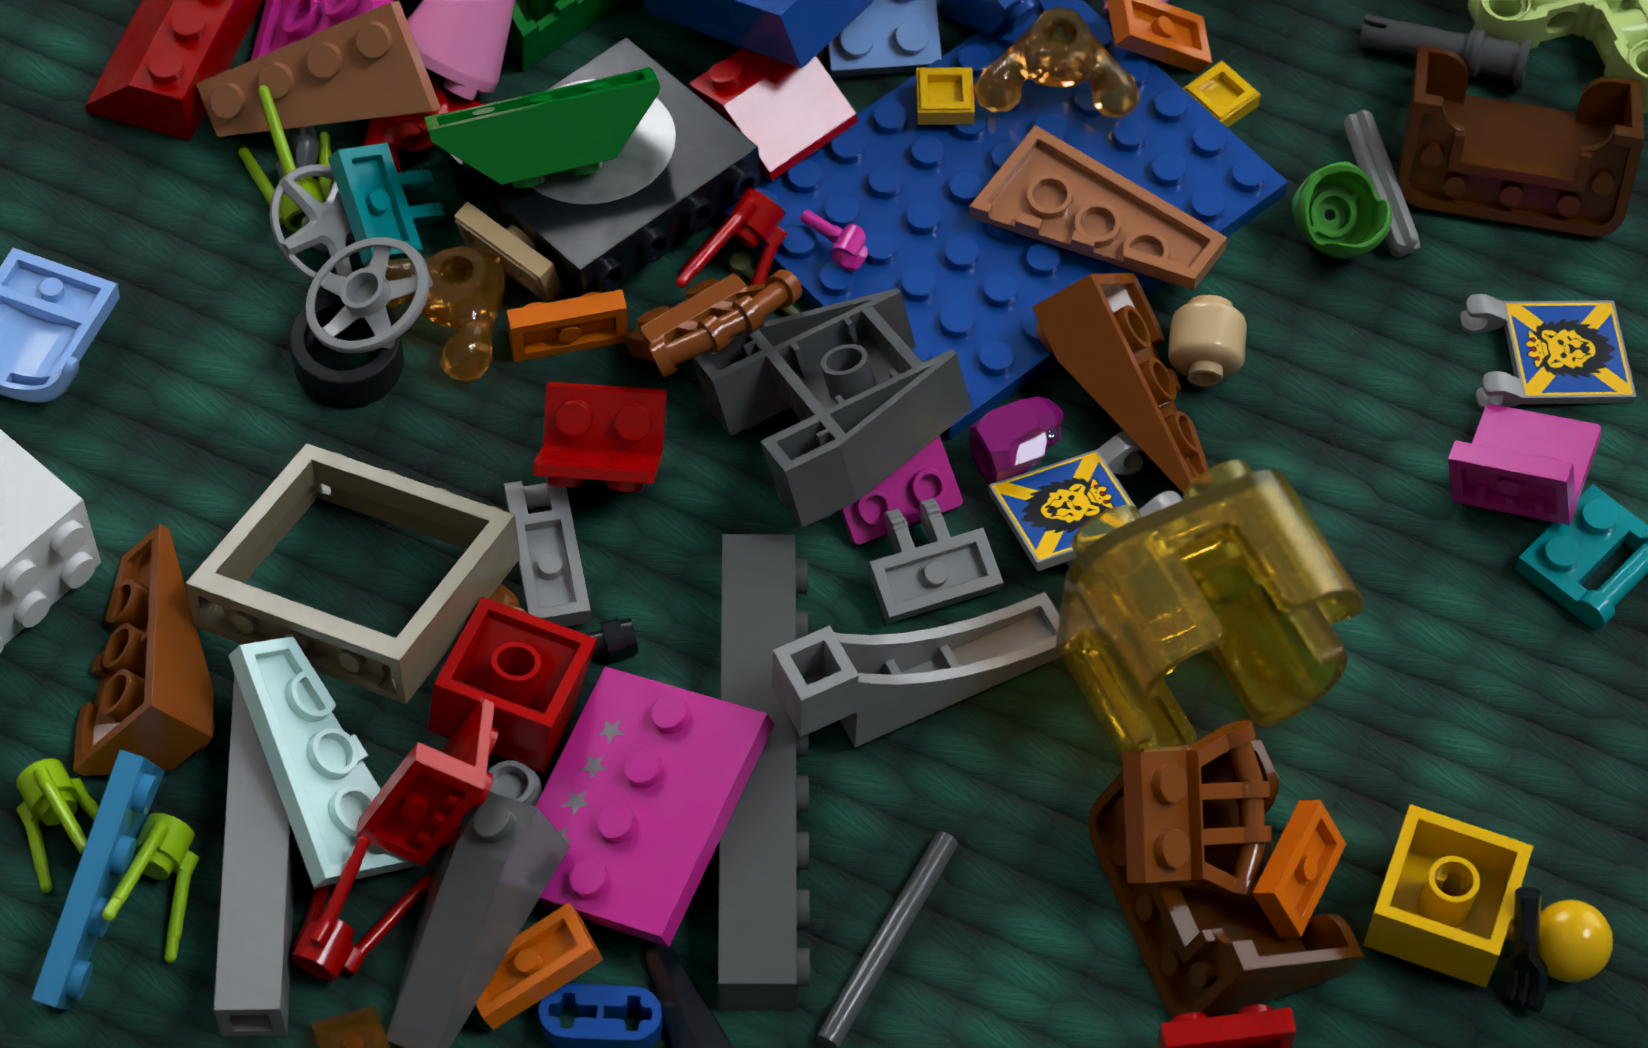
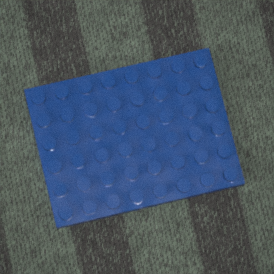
M1035 0L1039 5L1037 10L1022 24L1012 27L1008 22L992 34L980 30L942 56V59H938L926 67H972L975 106L974 125H917L916 75H914L857 114L858 123L773 181L767 177L763 178L762 184L755 189L778 204L786 214L778 226L788 235L777 249L770 268L774 272L780 269L792 272L801 283V298L812 309L898 288L902 294L916 348L912 349L917 357L924 363L951 349L957 353L972 409L942 433L949 441L1058 362L1055 355L1043 346L1038 337L1036 324L1039 321L1032 306L1089 274L1135 273L1146 297L1166 283L1165 281L970 218L969 206L1035 125L1227 238L1286 195L1288 181L1148 57L1115 46L1112 26L1083 0ZM738 201L721 213L722 222L726 220ZM805 210H810L841 229L851 224L858 225L863 229L866 236L864 245L868 249V255L857 271H847L834 263L830 257V250L834 243L828 241L826 237L800 221L801 215ZM759 242L756 248L751 250L761 257L765 244Z

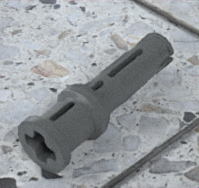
M1370 13L1365 15V24L1362 26L1359 48L1383 51L1410 58H1415L1418 45L1446 49L1456 53L1464 60L1468 68V78L1475 79L1480 74L1509 80L1512 82L1513 87L1522 88L1533 40L1524 38L1521 43L1489 37L1486 30L1483 29L1471 30L1470 35L1388 19Z

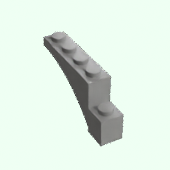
M1046 592L972 619L912 632L880 635L841 634L833 632L829 625L773 650L772 688L800 737L839 720L854 747H858L1073 652L1075 639Z

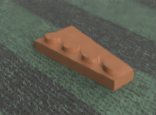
M399 1L384 4L196 84L217 137L270 131L258 93V89L262 85L267 86L270 90L283 129L441 109Z
M1036 125L969 206L971 219L1193 291L1226 250L1227 244L1226 236Z

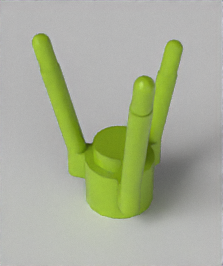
M262 85L259 87L258 93L285 177L295 170L296 167L270 90L267 86ZM322 132L319 135V165L330 166L328 160L331 156L330 135L327 132ZM241 147L238 154L270 205L275 189L249 149ZM312 177L295 181L319 202L326 201L332 188V180L324 177H319V182L312 179ZM283 194L279 207L280 225H285L288 230L296 232L302 228V220L305 213L288 195Z
M54 758L34 762L26 767L16 780V787L24 800L16 810L26 828L35 871L43 893H50L53 889L39 823L42 821L45 825L49 826L62 824L79 853L83 855L87 839L74 817L78 808L77 804L93 821H95L100 807L89 795L81 779H71L60 760Z
M152 813L148 815L140 831L132 862L103 910L102 918L106 922H110L115 918L142 874L153 879L166 880L170 873H176L164 952L165 961L173 963L177 958L179 941L181 940L190 880L198 863L199 856L189 851L195 835L192 828L171 815Z

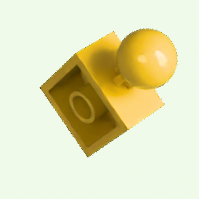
M1410 804L1363 946L1486 988L1500 956L1504 940L1508 939L1515 942L1513 938L1515 890L1522 885L1533 845ZM1562 900L1540 911L1539 940L1537 941V952L1548 968V976L1563 982H1581L1594 977L1606 966L1613 949V935L1608 921L1599 910L1579 900Z

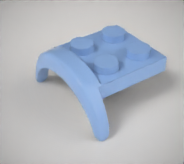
M875 0L827 44L830 77L916 72V68H926L936 60L942 59L936 0Z
M12 248L0 266V395L26 402L41 403L53 401L66 392L78 373L79 361L120 299L117 283Z

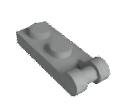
M545 477L546 483L523 486L522 481L504 483L507 510L509 513L515 514L520 551L518 566L527 612L564 627L591 623V609L567 488L547 484V477ZM550 507V511L528 514L529 509Z

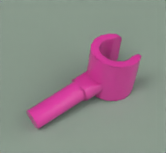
M805 210L801 215L800 221L826 237L828 241L834 243L830 250V257L834 263L847 271H857L868 255V249L864 245L866 236L863 229L853 224L841 229L810 210Z

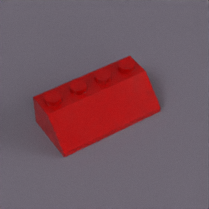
M142 0L85 104L86 112L191 141L207 111L196 84L228 70L264 0Z

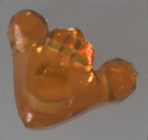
M1052 8L1044 11L1003 55L983 69L974 86V92L979 105L991 112H1009L1021 100L1022 86L1027 79L1034 80L1039 85L1058 88L1075 87L1082 82H1089L1092 89L1094 107L1104 117L1123 118L1133 113L1141 97L1134 77L1108 53L1085 24L1079 13L1068 8Z
M464 245L444 249L435 255L423 256L433 281V287L429 288L428 298L421 313L436 325L451 327L454 330V334L443 348L440 366L455 380L468 382L481 377L493 361L492 331L500 313L505 293V267L502 257L488 252L476 251L474 248ZM410 258L389 259L385 275L387 280L392 281L417 275L414 263ZM415 293L391 300L387 306L394 308L409 298L413 301Z

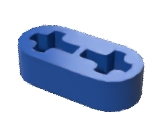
M565 984L543 998L538 1009L541 1033L545 1040L555 1048H651L660 1038L663 1028L660 1002L653 993L645 988L636 986ZM564 1006L576 1007V1013L579 1018H575L573 1028L566 1029L560 1026L558 1017L562 1016ZM628 1009H640L643 1021H640L638 1031L626 1030L625 1022L622 1019H626Z

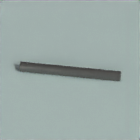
M942 831L936 832L818 1031L815 1039L822 1047L839 1048L956 850L958 842L950 834Z

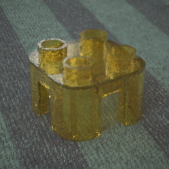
M1240 459L1229 460L1208 469L1198 476L1186 489L1183 501L1144 517L1141 516L1136 507L1131 505H1122L1108 509L1086 522L1072 539L1071 546L1078 558L1071 565L1065 578L1056 649L1121 760L1122 752H1139L1142 748L1191 745L1197 742V734L1163 679V676L1165 674L1169 675L1175 670L1174 667L1182 661L1204 650L1214 656L1252 720L1264 727L1273 726L1289 719L1313 705L1334 687L1344 673L1347 664V653L1331 624L1360 615L1364 598L1286 475L1280 471L1262 470L1253 472L1246 461Z

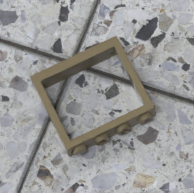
M306 443L185 583L194 627L240 644L293 636L315 671L407 704L461 635L481 597L489 599L519 561L520 551L515 514L503 511L498 507L488 506L453 494L443 488H436L398 475L393 471L383 470L348 458L340 453L331 452ZM317 498L466 549L464 554L396 638L245 584Z

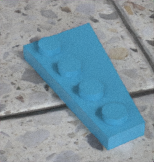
M119 750L31 1000L69 1010L72 1000H81L86 992L93 970V963L88 962L97 938H102L105 935L110 922L103 920L102 912L132 862L137 838L165 773L163 769L145 757Z

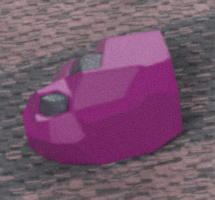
M1043 397L1017 400L989 411L970 427L969 447L971 456L987 485L1028 472L1029 468L1041 463L1047 449L1061 440V424L1064 412L1056 403Z

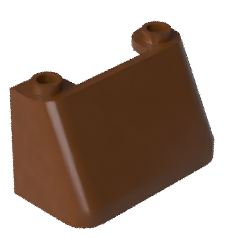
M1418 45L1412 71L1398 173V185L1401 188L1404 199L1409 204L1422 209L1591 237L1608 235L1622 225L1626 217L1645 140L1641 81L1618 77H1601L1593 80L1583 89L1576 112L1466 95L1468 68L1464 60L1456 53L1446 49Z
M1253 740L1251 742L1263 780L1270 781V797H1264V811L1266 814L1275 802L1279 790V778L1262 741ZM1190 745L1142 748L1139 752L1180 751ZM1228 751L1201 767V783L1237 782ZM1123 770L1092 805L1088 819L1092 844L1164 1007L1171 1018L1190 1012L1204 1013L1207 1017L1225 1016L1243 1007L1261 1004L1339 978L1348 973L1364 957L1351 928L1345 919L1337 914H1318L1311 918L1301 937H1279L1259 903L1255 905L1238 903L1190 880L1127 883ZM1238 798L1202 800L1203 828L1239 826ZM1266 842L1258 880L1274 851L1271 842ZM1240 843L1204 845L1205 862L1233 875Z

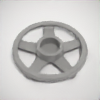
M319 164L305 165L291 171L278 183L270 203V224L273 236L288 262L302 275L313 280L317 273L304 265L294 254L313 247L321 252H329L332 257L347 247L346 244L349 240H355L331 166ZM317 176L334 180V183L326 201L319 202L295 181ZM283 194L288 195L305 213L302 220V228L287 239H284L279 223V207ZM349 256L335 266L337 275L348 277L352 273Z
M368 238L343 248L321 267L310 285L306 298V318L310 330L323 346L341 353L355 354L373 351L381 347L392 348L395 344V339L405 333L416 321L425 306L429 288L433 287V281L429 275L426 262L414 247L394 238ZM374 247L373 256L368 268L358 269L348 277L330 272L338 263L355 252ZM391 248L402 251L412 260L416 268V276L392 281L386 279L385 275ZM320 287L340 296L345 304L339 313L324 327L319 325L315 313V301ZM415 293L408 310L391 326L386 305L391 300ZM359 318L366 319L375 335L374 337L358 341L335 338Z

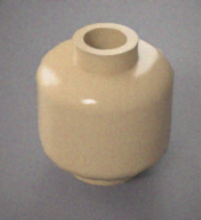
M1200 295L1188 300L1187 304L1174 312L1171 319L1168 350L1171 366L1180 374L1187 376L1188 381L1192 384L1205 387L1218 385L1224 378L1236 374L1240 371L1245 360L1247 324L1244 315L1233 307L1228 299L1220 296Z

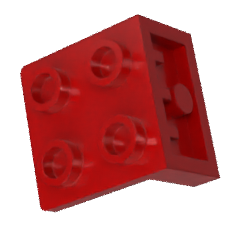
M548 382L546 385L543 446L533 462V475L547 476V484L558 487H579L583 485V479L607 481V488L612 490L634 492L643 490L644 484H653L664 456L667 390Z
M482 697L441 751L417 742L358 819L356 838L366 835L370 838V844L422 866L426 865L441 845L448 847L460 829L462 818L471 807L478 809L482 806L492 785L493 775L487 772L488 758L494 749L498 737V729L492 727L495 702Z

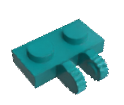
M388 143L339 149L328 158L355 242L368 238L388 237L404 241L418 252L423 250L416 228L435 224L444 219L446 215L441 203L408 206L405 195L420 193L433 186L435 182L430 170L422 169L420 171L397 173ZM374 247L359 251L363 266L369 265ZM391 248L389 261L409 258L402 251Z

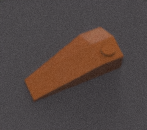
M1135 273L1089 274L1032 306L1039 321L1036 324V331L1043 346L1055 355L1059 363L1182 493L1205 490L1215 485L1194 423L1183 411L1177 410L1174 399L1177 397V391L1182 388L1176 372L1172 369L1167 370L1160 361L1156 347L1163 344L1165 339L1160 324Z
M159 524L123 555L105 617L107 622L114 625V630L105 645L104 651L95 655L90 672L100 678L93 704L88 702L81 705L76 723L73 771L82 776L111 774L119 750L145 757L164 771L174 770L194 752L202 751L214 734V690L198 631L194 627L190 603L170 529Z

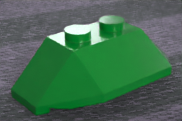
M651 67L628 73L458 111L424 117L432 143L501 185L512 183L514 188H527L545 182L546 175L565 170H568L570 175L590 174L602 169V162L616 159L660 93L661 88L658 77Z

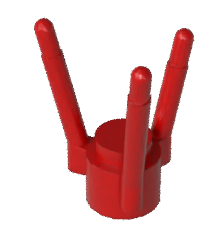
M748 188L726 220L681 267L682 273L675 281L676 286L684 288L731 237H734L737 241L751 249H755L759 242L765 244L750 286L765 283L775 253L788 235L778 226L786 215L784 210L763 193Z
M360 836L351 856L346 862L323 914L330 885L314 889L302 929L292 945V948L295 950L290 957L291 960L305 972L329 982H335L341 970L355 975L364 957L428 890L432 876L424 875L354 946L351 941L355 934L354 929L338 919V915L370 845V838L368 836Z

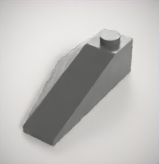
M489 791L482 806L478 809L471 807L462 818L460 829L453 842L448 847L444 846L436 859L385 1041L390 1046L395 1048H450L478 999L505 957L506 952L570 848L569 844L539 808Z

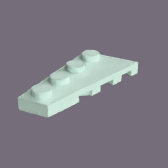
M293 636L239 645L228 656L313 887L317 888L336 884L358 840L356 838L358 819L381 790L363 762L368 754L356 735L350 736L347 734L333 715L332 710L335 708L336 703ZM370 844L355 879L415 867L420 864Z

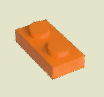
M1107 0L1115 46L1196 74L1212 64L1203 16L1158 0Z
M622 289L604 293L589 292L581 297L549 303L534 302L521 308L507 310L509 341L514 363L625 343L622 336L628 333L627 306Z
M1299 800L1253 891L1254 897L1279 937L1302 936L1347 844L1321 800Z
M570 902L515 937L505 957L476 1003L482 1018L493 1030L603 961L580 914Z

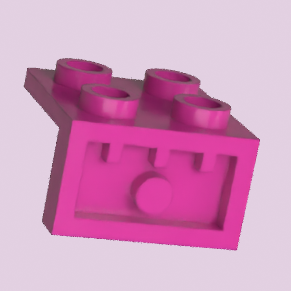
M1487 405L1472 443L1455 440L1448 457L1453 502L1570 525L1601 439V426L1595 423L1505 406Z
M940 435L857 502L840 509L853 544L860 545L887 535L888 532L884 522V513L898 508L905 517L908 526L921 521L919 514V502L931 498L936 499L941 513L962 505L963 498Z

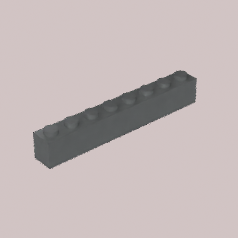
M722 534L721 700L768 713L774 723V727L719 841V1010L796 1011L797 987H809L810 949L797 948V928H809V889H797V870H809V832H796V813L809 812V775H796V757H808L809 734L802 737L799 736L772 688L773 650L808 635V611H796V595H807L808 558H796V535Z

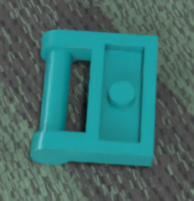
M1592 484L1580 496L1570 525L1554 522L1519 556L1515 570L1586 625L1594 629H1602L1615 615L1614 607L1648 573V525ZM1624 543L1635 550L1597 591L1587 590L1582 586Z

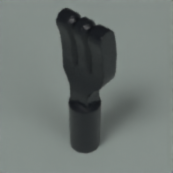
M1525 886L1515 890L1513 928L1515 945L1514 954L1507 959L1503 1000L1511 1004L1516 1003L1519 1007H1527L1528 1010L1539 1013L1544 1006L1548 968L1537 952V941L1539 940L1541 891L1534 887Z

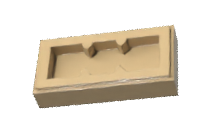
M468 201L454 215L456 225L464 243L545 303L547 301L552 302L563 290L554 264L535 251L536 245L518 227L510 225L505 229Z

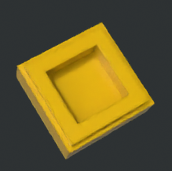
M1223 61L1217 63L1183 88L1227 128L1257 108L1261 95Z
M972 67L916 68L917 125H974L975 106Z

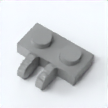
M936 499L924 500L919 502V514L930 544L915 548L907 521L901 511L897 508L885 512L884 522L895 554L870 561L867 571L886 624L1000 590L1004 582L984 528L950 537Z

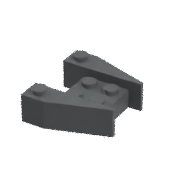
M898 288L766 321L763 327L753 333L741 332L730 338L729 347L716 354L705 352L692 358L707 407L730 436L742 430L756 427L763 420L788 408L801 421L762 440L761 445L777 495L802 528L818 520L828 518L836 511L857 502L972 409L958 356L953 349L924 363L912 351V349L916 348L902 294Z

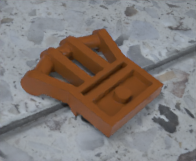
M784 269L776 271L767 278L765 283L747 286L735 274H731L720 281H717L716 278L707 279L690 287L685 292L687 299L669 309L668 306H661L640 316L636 321L639 327L622 337L632 357L656 362L662 376L666 377L678 371L676 365L705 352L716 354L729 347L730 338L741 332L750 334L763 327L765 323L764 318L774 310L787 308L800 299L802 295L801 283L792 272Z
M1240 720L1226 724L1180 751L1122 752L1127 883L1190 880L1229 900L1243 904H1258L1253 891L1257 885L1266 842H1272V826H1265L1264 797H1270V781L1263 780L1251 741L1256 738L1252 721ZM1228 751L1237 782L1201 783V767ZM1238 798V827L1203 828L1202 800ZM1240 843L1233 875L1205 862L1204 845Z

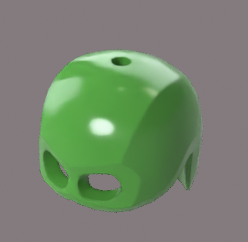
M1349 162L1334 163L1311 173L1297 190L1291 204L1293 220L1301 236L1318 252L1336 259L1354 258L1372 251L1386 237L1392 224L1393 216L1388 201L1386 199L1380 200L1370 177L1359 167ZM1326 210L1331 212V220L1325 218Z

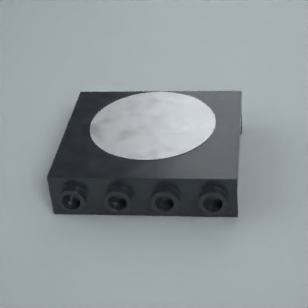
M627 37L548 89L561 88L642 68H652L659 79L661 91L617 158L602 162V169L585 175H570L568 170L546 175V181L539 185L527 188H514L512 183L503 185L497 183L450 154L457 193L470 204L485 197L577 279L580 297L589 292L604 293L615 291L631 275L647 264L661 259L670 248L693 232L704 229L713 218L739 201L748 188L756 189L762 184L758 146Z

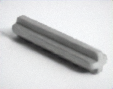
M1361 110L1357 114H1349L1344 119L1343 124L1358 167L1370 177L1379 199H1386L1392 211V224L1385 237L1390 253L1397 258L1413 254L1420 248L1419 236L1401 188L1398 185V180L1373 114L1367 110Z

